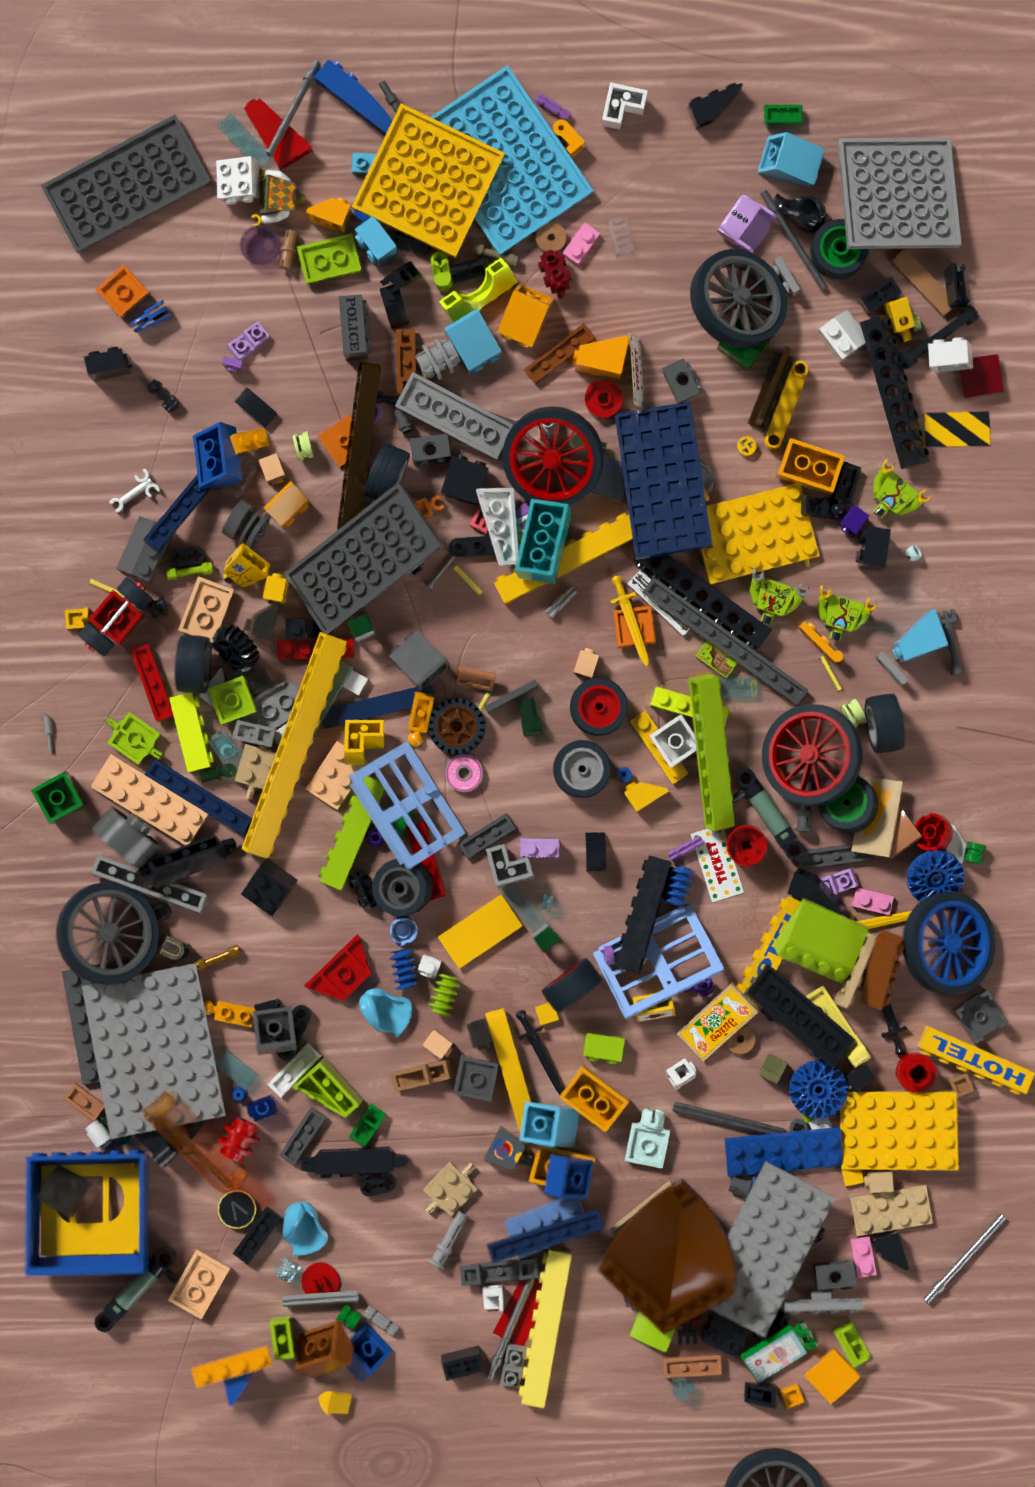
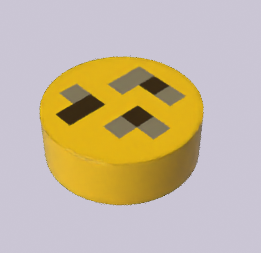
M742 437L737 443V450L743 456H750L756 450V442L752 437Z

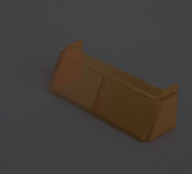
M172 1090L169 1093L167 1091L163 1092L143 1110L145 1114L143 1117L178 1152H183L181 1155L215 1189L234 1191L247 1180L248 1175L243 1162L226 1177L164 1115L176 1104Z

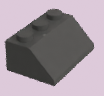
M139 516L117 569L152 584L172 537L160 552H157L143 541L157 522Z

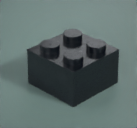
M867 526L860 532L858 544H861V548L857 551L855 562L858 563V568L881 571L886 567L891 529Z
M266 858L257 868L241 895L270 916H273L281 907L298 879Z

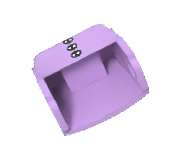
M741 195L721 223L717 232L735 248L753 253V250L760 244L768 232L771 222L774 223L777 216L774 212L748 196Z

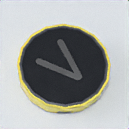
M234 1189L227 1192L221 1198L218 1204V1214L220 1220L226 1226L240 1229L253 1221L257 1205L250 1193Z

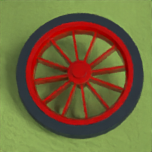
M556 406L538 408L522 416L508 432L502 452L503 468L509 483L520 496L531 502V499L572 505L580 501L597 484L602 473L604 461L600 437L591 423L575 411ZM542 424H556L553 447L550 445ZM559 425H563L573 431L561 446L557 445ZM538 426L546 448L527 432ZM574 433L584 443V445L562 452V448ZM522 437L527 439L541 452L520 449L519 444ZM586 448L588 461L563 456ZM518 454L542 459L520 466ZM564 462L587 466L585 476L582 478ZM543 463L544 467L532 481L522 471ZM560 467L579 483L568 489ZM545 468L549 469L547 490L534 484ZM553 469L556 470L563 490L561 491L550 490Z
M819 704L801 705L783 713L769 728L762 747V765L770 785L785 799L804 806L825 805L842 797L857 780L863 762L862 742L852 722L839 711ZM819 719L812 743L807 720ZM824 721H826L835 728L818 745ZM801 722L807 745L791 731L794 726ZM838 732L840 733L844 744L821 750ZM787 733L802 747L801 751L781 746ZM780 748L799 752L800 757L780 762ZM845 748L844 762L829 759L823 755ZM802 760L786 778L781 770V766ZM828 760L843 764L838 777L836 778L822 762ZM817 764L834 780L824 788H822ZM806 766L800 789H798L790 781ZM811 768H813L818 790L805 791Z

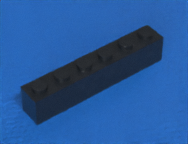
M649 855L648 860L645 859L643 862V877L638 879L636 889H639L637 897L634 896L632 899L631 907H633L631 915L628 914L625 923L628 927L626 933H622L620 939L622 947L620 952L617 951L614 959L619 969L636 974L641 973L673 866L671 861Z

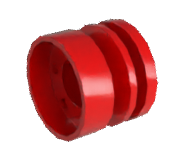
M740 825L734 828L726 841L727 852L730 858L735 863L743 866H752L760 862L767 850V841L763 832L752 825ZM750 840L752 847L744 850L741 842Z

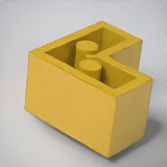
M345 720V765H364L365 749H384V720Z

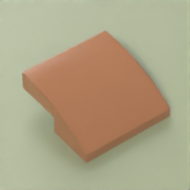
M901 807L899 808L890 859H893L922 838Z

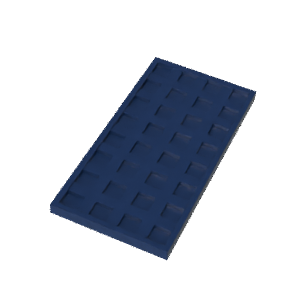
M690 401L615 414L636 560L713 547Z

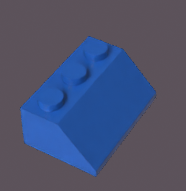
M218 422L193 435L199 488L228 487L242 480L240 456L235 454L230 439L231 435L237 433L236 427Z

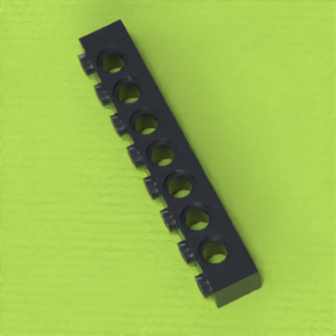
M878 315L860 322L901 469H909L930 462L929 451L923 439L924 433L920 428L919 416L913 404V395L909 390L908 377L904 372L903 359L898 351V341L892 330V321L889 315ZM901 406L903 408V413L900 412Z
M663 555L638 560L634 558L633 561L636 562L635 566L643 572L646 569L651 573V578L654 577L658 581L667 584L669 589L675 593L678 592L690 604L696 605L698 610L706 616L708 614L713 617V621L728 628V632L745 640L744 643L750 648L759 649L772 631L763 622L671 556ZM652 558H657L660 561L658 568L651 567L649 562ZM668 569L674 570L675 578L668 579L665 576V571ZM684 580L689 581L691 589L683 590L681 582ZM704 592L707 599L701 602L697 599L696 594ZM712 604H721L722 611L719 613L714 612ZM729 614L737 616L738 621L736 624L729 623L727 619ZM745 625H750L753 628L752 635H746L743 632Z

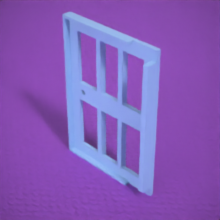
M408 741L349 775L353 782L350 784L351 788L400 865L404 863L407 869L415 866L465 834L462 826ZM402 755L406 756L425 786L415 793L394 762L395 759ZM387 764L390 765L409 795L402 801L398 800L379 770ZM372 773L376 774L395 804L384 812L363 781V778ZM431 798L452 829L451 832L443 837L421 805ZM415 808L418 809L437 839L428 846L407 814ZM400 817L404 818L423 848L412 856L390 824Z
M691 905L685 908L681 906L656 919L644 960L645 962L650 959L655 971L622 988L615 976L626 970L617 969L612 971L610 965L604 963L602 948L609 945L612 946L613 953L620 951L622 944H620L621 936L600 946V950L593 953L625 1019L725 971ZM687 918L694 932L659 948L653 934ZM697 937L702 947L701 949L667 965L662 955L663 952L691 938ZM705 953L711 966L677 983L670 969ZM658 976L664 990L630 1006L624 992Z

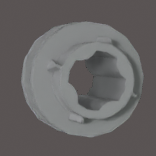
M436 338L433 340L435 347L428 350L425 344L422 345L423 351L417 354L415 358L426 379L436 376L438 380H441V371L448 369L450 374L454 373L453 367L461 361L449 339L439 342Z

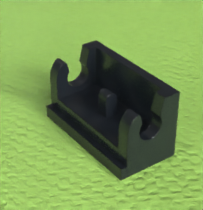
M409 261L392 271L380 283L384 286L389 282H393L394 288L389 292L394 293L401 287L404 288L416 281L422 275L412 261Z
M951 263L944 271L948 307H967L970 302V297L966 295L963 273L966 269L965 264L957 267L956 263Z
M891 276L856 298L859 304L863 305L864 312H869L870 314L902 293V291Z
M479 1345L441 1355L446 1381L484 1372Z

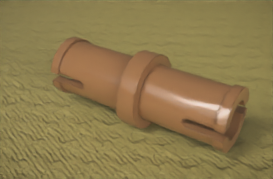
M285 230L284 244L281 246L280 269L291 270L293 254L296 252L294 248L297 236L296 231Z

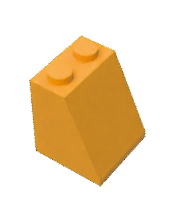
M520 283L512 293L497 332L501 334L502 338L507 340L514 339L523 347H533L555 298Z
M629 336L580 345L579 351L575 350L572 365H576L575 371L620 381Z

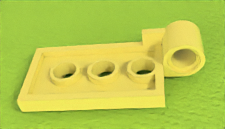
M823 985L806 995L809 1000L816 1006L821 1007L823 1012L855 1038L854 1042L845 1052L846 1057L855 1069L871 1059L869 1053Z

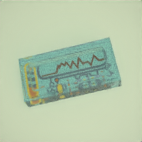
M757 678L719 679L721 683V698L758 697Z

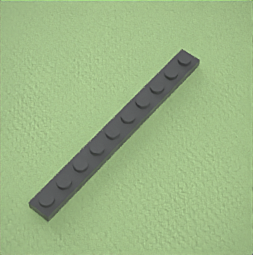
M653 577L643 590L642 594L793 704L798 705L808 691L807 688Z

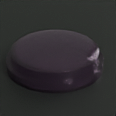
M252 226L243 233L240 240V249L244 258L250 263L266 265L274 261L278 256L280 239L277 233L268 226Z

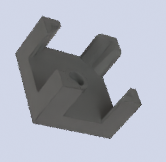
M983 989L952 1009L972 1042L976 1044L984 1039L983 1036L994 1029L1002 1028L1009 1024L1006 1017L1000 1013L993 1002L991 993L986 989Z
M461 1054L453 1094L491 1102L499 1062L493 1060L486 1061Z

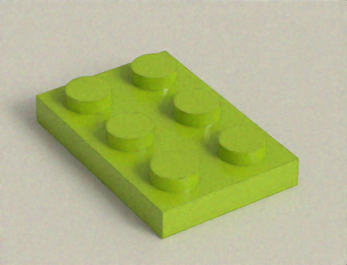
M352 233L297 247L306 285L362 272Z

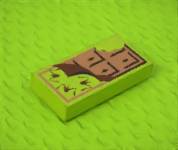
M708 641L703 644L695 655L696 658L725 679L737 664L736 661Z

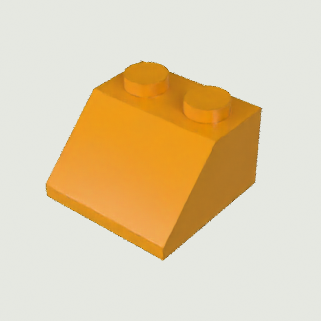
M331 198L306 210L310 222L343 235L353 213L351 206L348 204L349 202L342 198Z
M290 481L264 509L282 528L285 526L288 528L295 522L296 519L294 517L298 513L303 514L309 508L308 504L310 501Z

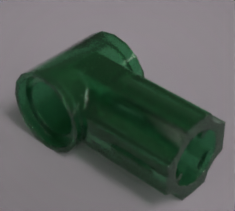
M534 697L518 700L524 737L543 734Z

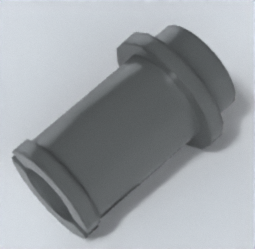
M399 409L395 410L393 413L399 425L398 430L402 434L412 431L413 424L409 422L406 412L403 410L399 411Z

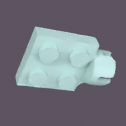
M644 1108L640 1122H632L625 1161L663 1169L670 1130L663 1127L664 1112L656 1109L654 1119H652V1108Z

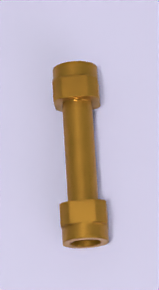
M234 945L225 952L205 960L202 958L194 963H197L198 972H201L215 963L230 957L232 959L241 955L238 945Z

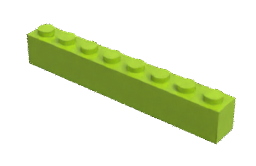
M711 674L689 678L705 828L718 831L735 826V813L732 805L733 795L730 787L731 776L728 769L729 758L726 751L727 739L724 732L725 721L722 714L723 702L720 696L721 683L718 676Z

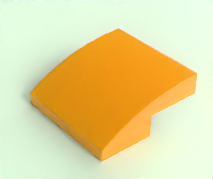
M833 1348L821 1357L820 1361L809 1369L804 1377L832 1404L861 1375Z

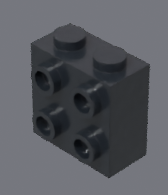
M118 347L108 348L107 352L102 353L100 351H93L88 353L89 356L84 357L87 374L94 382L131 374L130 368H133L131 357L122 348L119 349Z
M462 455L452 456L441 495L478 506L479 499L476 489L484 488L489 467H486V463L476 460L475 463L467 461L468 458Z
M710 1310L708 1314L710 1320L707 1326L703 1325L700 1332L702 1342L738 1359L750 1329Z

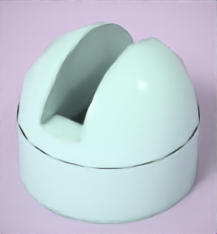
M915 544L910 546L905 552L906 557L910 556L909 561H916L922 557L920 549Z

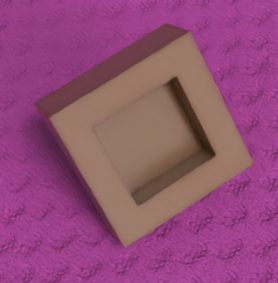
M966 1072L948 1079L952 1090L957 1091V1098L974 1091Z

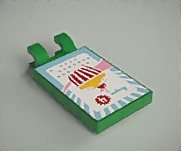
M802 1320L793 1328L789 1325L741 1354V1357L759 1384L806 1355V1349L813 1350L819 1347V1345Z

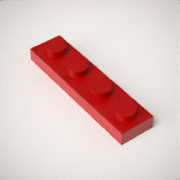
M317 639L277 640V660L310 659ZM341 639L346 641V652L341 658H354V639Z
M150 644L130 650L156 722L174 717L171 703Z
M426 822L416 824L415 827L427 846L430 845L432 842ZM406 827L412 850L415 854L423 848L410 828ZM434 853L420 862L427 868L433 881L432 896L429 901L447 896Z

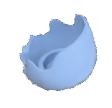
M400 916L394 919L390 926V936L397 944V947L414 942L418 934L416 921L409 916Z

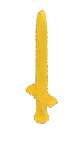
M616 575L611 579V582L616 586L619 597L610 602L612 605L620 603L639 657L643 664L648 667L646 648L629 601L630 598H636V593L633 592L625 595L622 577Z
M911 911L855 922L871 929L907 921ZM849 914V919L854 921V914Z

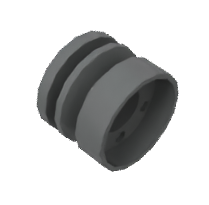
M242 499L229 515L222 529V534L232 540L240 534L239 544H245L247 541L246 545L253 549L266 533L271 516L265 514L262 517L263 511L261 510L252 515L254 506Z

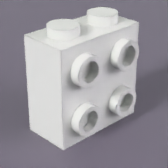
M248 156L216 161L217 199L224 201L225 204L233 205L236 204V201L248 203L253 202V199L260 198L259 160Z

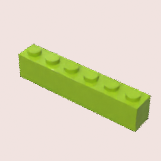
M367 776L363 781L379 805L385 789L380 781ZM354 795L349 803V806H351L349 814L345 813L341 821L344 824L342 831H337L334 841L336 845L334 849L330 848L326 859L329 860L327 866H322L319 877H321L320 882L341 891L344 888L372 822L360 800Z

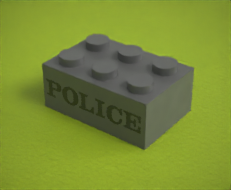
M362 295L339 296L345 360L369 359L368 353H372L370 338H367V334H370L368 319H365V315H369L367 300H363Z

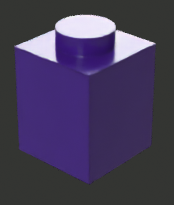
M854 504L840 522L839 526L842 527L840 530L848 536H855L870 515Z

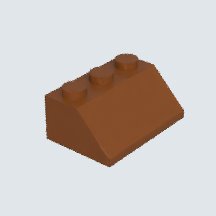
M340 1321L300 1333L295 1366L296 1371L313 1378L351 1365L353 1346Z

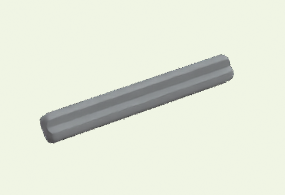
M358 1291L288 1295L283 1296L282 1305L283 1307L358 1302L359 1294Z

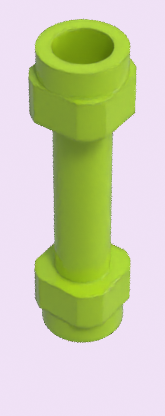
M212 562L202 563V566L176 569L174 567L166 569L168 580H176L181 576L201 573L203 575L214 574Z

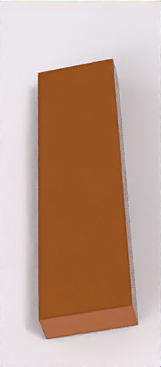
M583 323L524 368V371L536 385L573 357L575 350L579 351L580 345L589 344L596 338L585 323Z

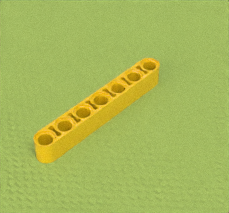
M501 1008L487 1012L485 1015L519 1132L521 1133L525 1102H531L505 1010Z

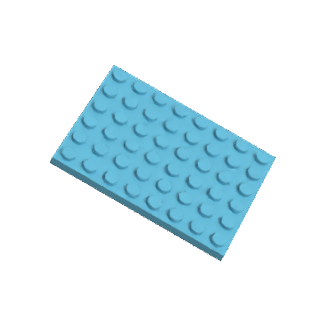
M508 65L431 116V118L505 153L474 218L499 255L505 253L594 192Z

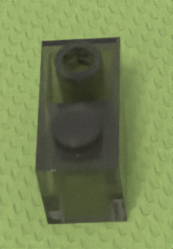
M485 1017L467 1023L473 1048L478 1047V1050L490 1047L489 1043L492 1042V1037Z

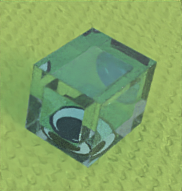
M219 731L211 737L213 740L209 743L221 762L226 761L239 752L227 732L222 733Z

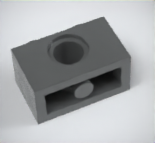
M684 358L662 369V373L677 403H683L699 396V390L701 389L698 380H694L691 375L693 370L690 363L685 362ZM679 377H685L688 383L686 385H680L677 379Z
M448 434L410 439L413 464H417V466L429 465L428 462L436 461V464L447 463V459H451ZM429 446L435 447V454L427 455L425 453L426 448Z
M852 1259L813 1264L816 1287L821 1292H831L833 1288L850 1290L852 1286H857ZM834 1272L840 1273V1278L837 1281L830 1279L831 1274Z

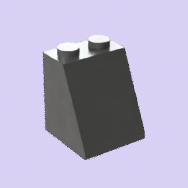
M417 630L415 633H409L401 646L396 645L390 651L389 657L417 689L423 692L449 668L447 659Z

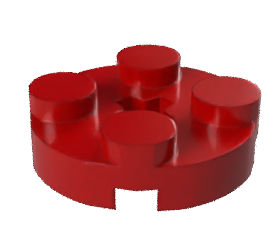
M610 380L595 381L585 392L584 404L593 416L608 419L614 416L621 408V390L617 384ZM606 394L608 396V403L604 402L601 404L598 397Z

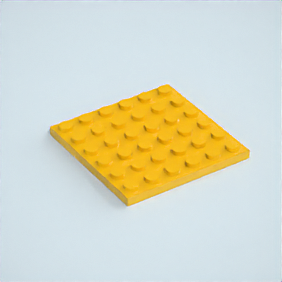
M401 103L353 202L352 209L369 217L374 216L377 221L456 258L505 153Z

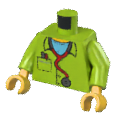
M888 459L884 460L882 468L877 473L873 483V494L875 495L873 499L879 504L873 513L880 519L887 512L893 516L914 512L923 502H927L932 497V495L928 498L924 497L923 493L927 489L918 493L892 471L895 462L891 467H888L886 465Z
M821 585L817 609L820 620L824 622V626L832 628L829 639L840 642L843 632L851 633L856 631L867 622L872 611L876 609L878 602L876 601L874 605H870V597L867 598L866 604L832 595L830 586L829 590L824 592L823 585Z

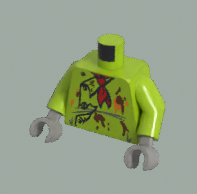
M756 568L752 570L753 578L749 590L752 603L756 605V610L763 612L760 621L766 625L771 626L774 616L781 618L783 615H789L809 592V586L807 590L801 589L803 583H800L796 589L764 578L763 569L760 575L755 574Z

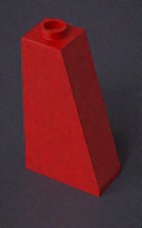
M260 98L258 100L253 99L246 104L244 111L268 150L283 119ZM288 126L272 158L278 169L282 171L313 151L310 144L291 126Z

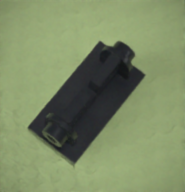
M397 231L394 234V237H398V239L393 241L397 249L409 252L410 246L413 245V253L424 256L426 254L430 255L432 248L428 247L427 244L402 232Z
M484 256L450 265L454 284L485 276V268L489 266L487 257Z
M361 870L348 876L350 879L349 885L358 896L359 906L364 911L377 906L378 904L372 892L373 889L368 891L366 889L367 886L372 885L367 873Z
M779 1308L765 1337L757 1333L753 1337L758 1342L766 1340L787 1327L790 1317L787 1315L783 1317L784 1312Z

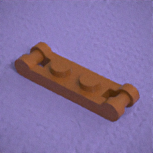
M396 329L398 397H400L404 389L403 382L408 381L412 372L416 373L415 329H409V331ZM402 338H409L410 343H402Z

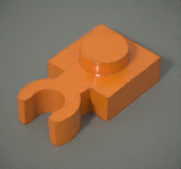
M440 495L434 496L430 502L427 501L426 497L415 502L425 519L433 516L432 510L440 511L444 509V505H435V501L441 499Z

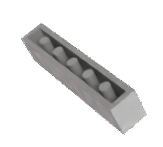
M99 855L97 856L91 871L93 876L108 882L122 884L141 894L202 915L208 899L207 894L174 882L155 888L154 885L142 888L139 885L140 880L134 878V873L138 869Z

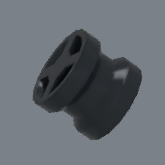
M164 596L159 597L157 600L152 599L149 603L153 618H157L161 614H169Z

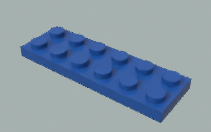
M840 1127L724 1138L728 1177L759 1174L765 1161L784 1171L841 1166L843 1164Z

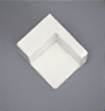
M484 1285V1309H499V1311H503L502 1285Z

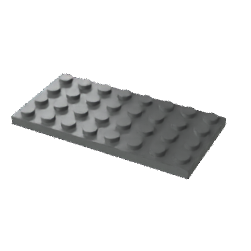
M175 114L42 184L41 187L78 254L212 182Z
M398 482L287 570L284 575L322 633L330 635L442 548L443 544L402 483Z

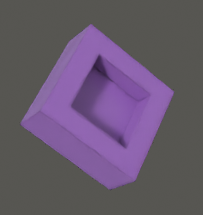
M223 357L222 364L226 367L227 371L237 373V370L243 371L244 363L242 360Z

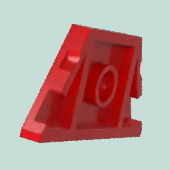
M357 934L304 986L344 1001L371 975L360 936Z

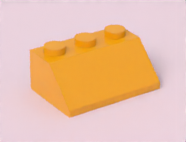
M584 1064L577 1070L559 1096L561 1100L605 1133L629 1103L627 1096Z

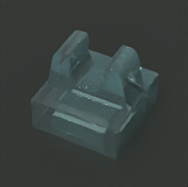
M281 1257L280 1260L284 1264L281 1268L275 1265L276 1276L280 1280L290 1283L301 1267L296 1262Z
M683 1377L672 1378L674 1397L680 1400L688 1399L687 1393L695 1392V1383H691V1381H687Z

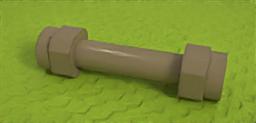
M476 242L472 251L473 254L480 257L485 255L497 260L502 258L510 267L516 268L519 259L518 256L511 253L509 255H499L496 251L485 248L484 244Z

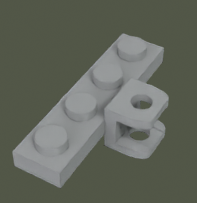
M812 1290L811 1299L783 1300V1309L788 1311V1314H800V1311H808L809 1314L838 1313L839 1310L856 1313L858 1309H863V1301L861 1298L831 1299V1292Z

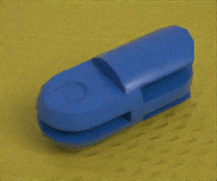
M163 299L144 310V315L130 323V326L134 327L148 319L147 322L133 330L135 333H139L149 326L155 327L172 317V314L168 313L155 322L153 320L168 311L167 306L151 315L149 314L164 304Z

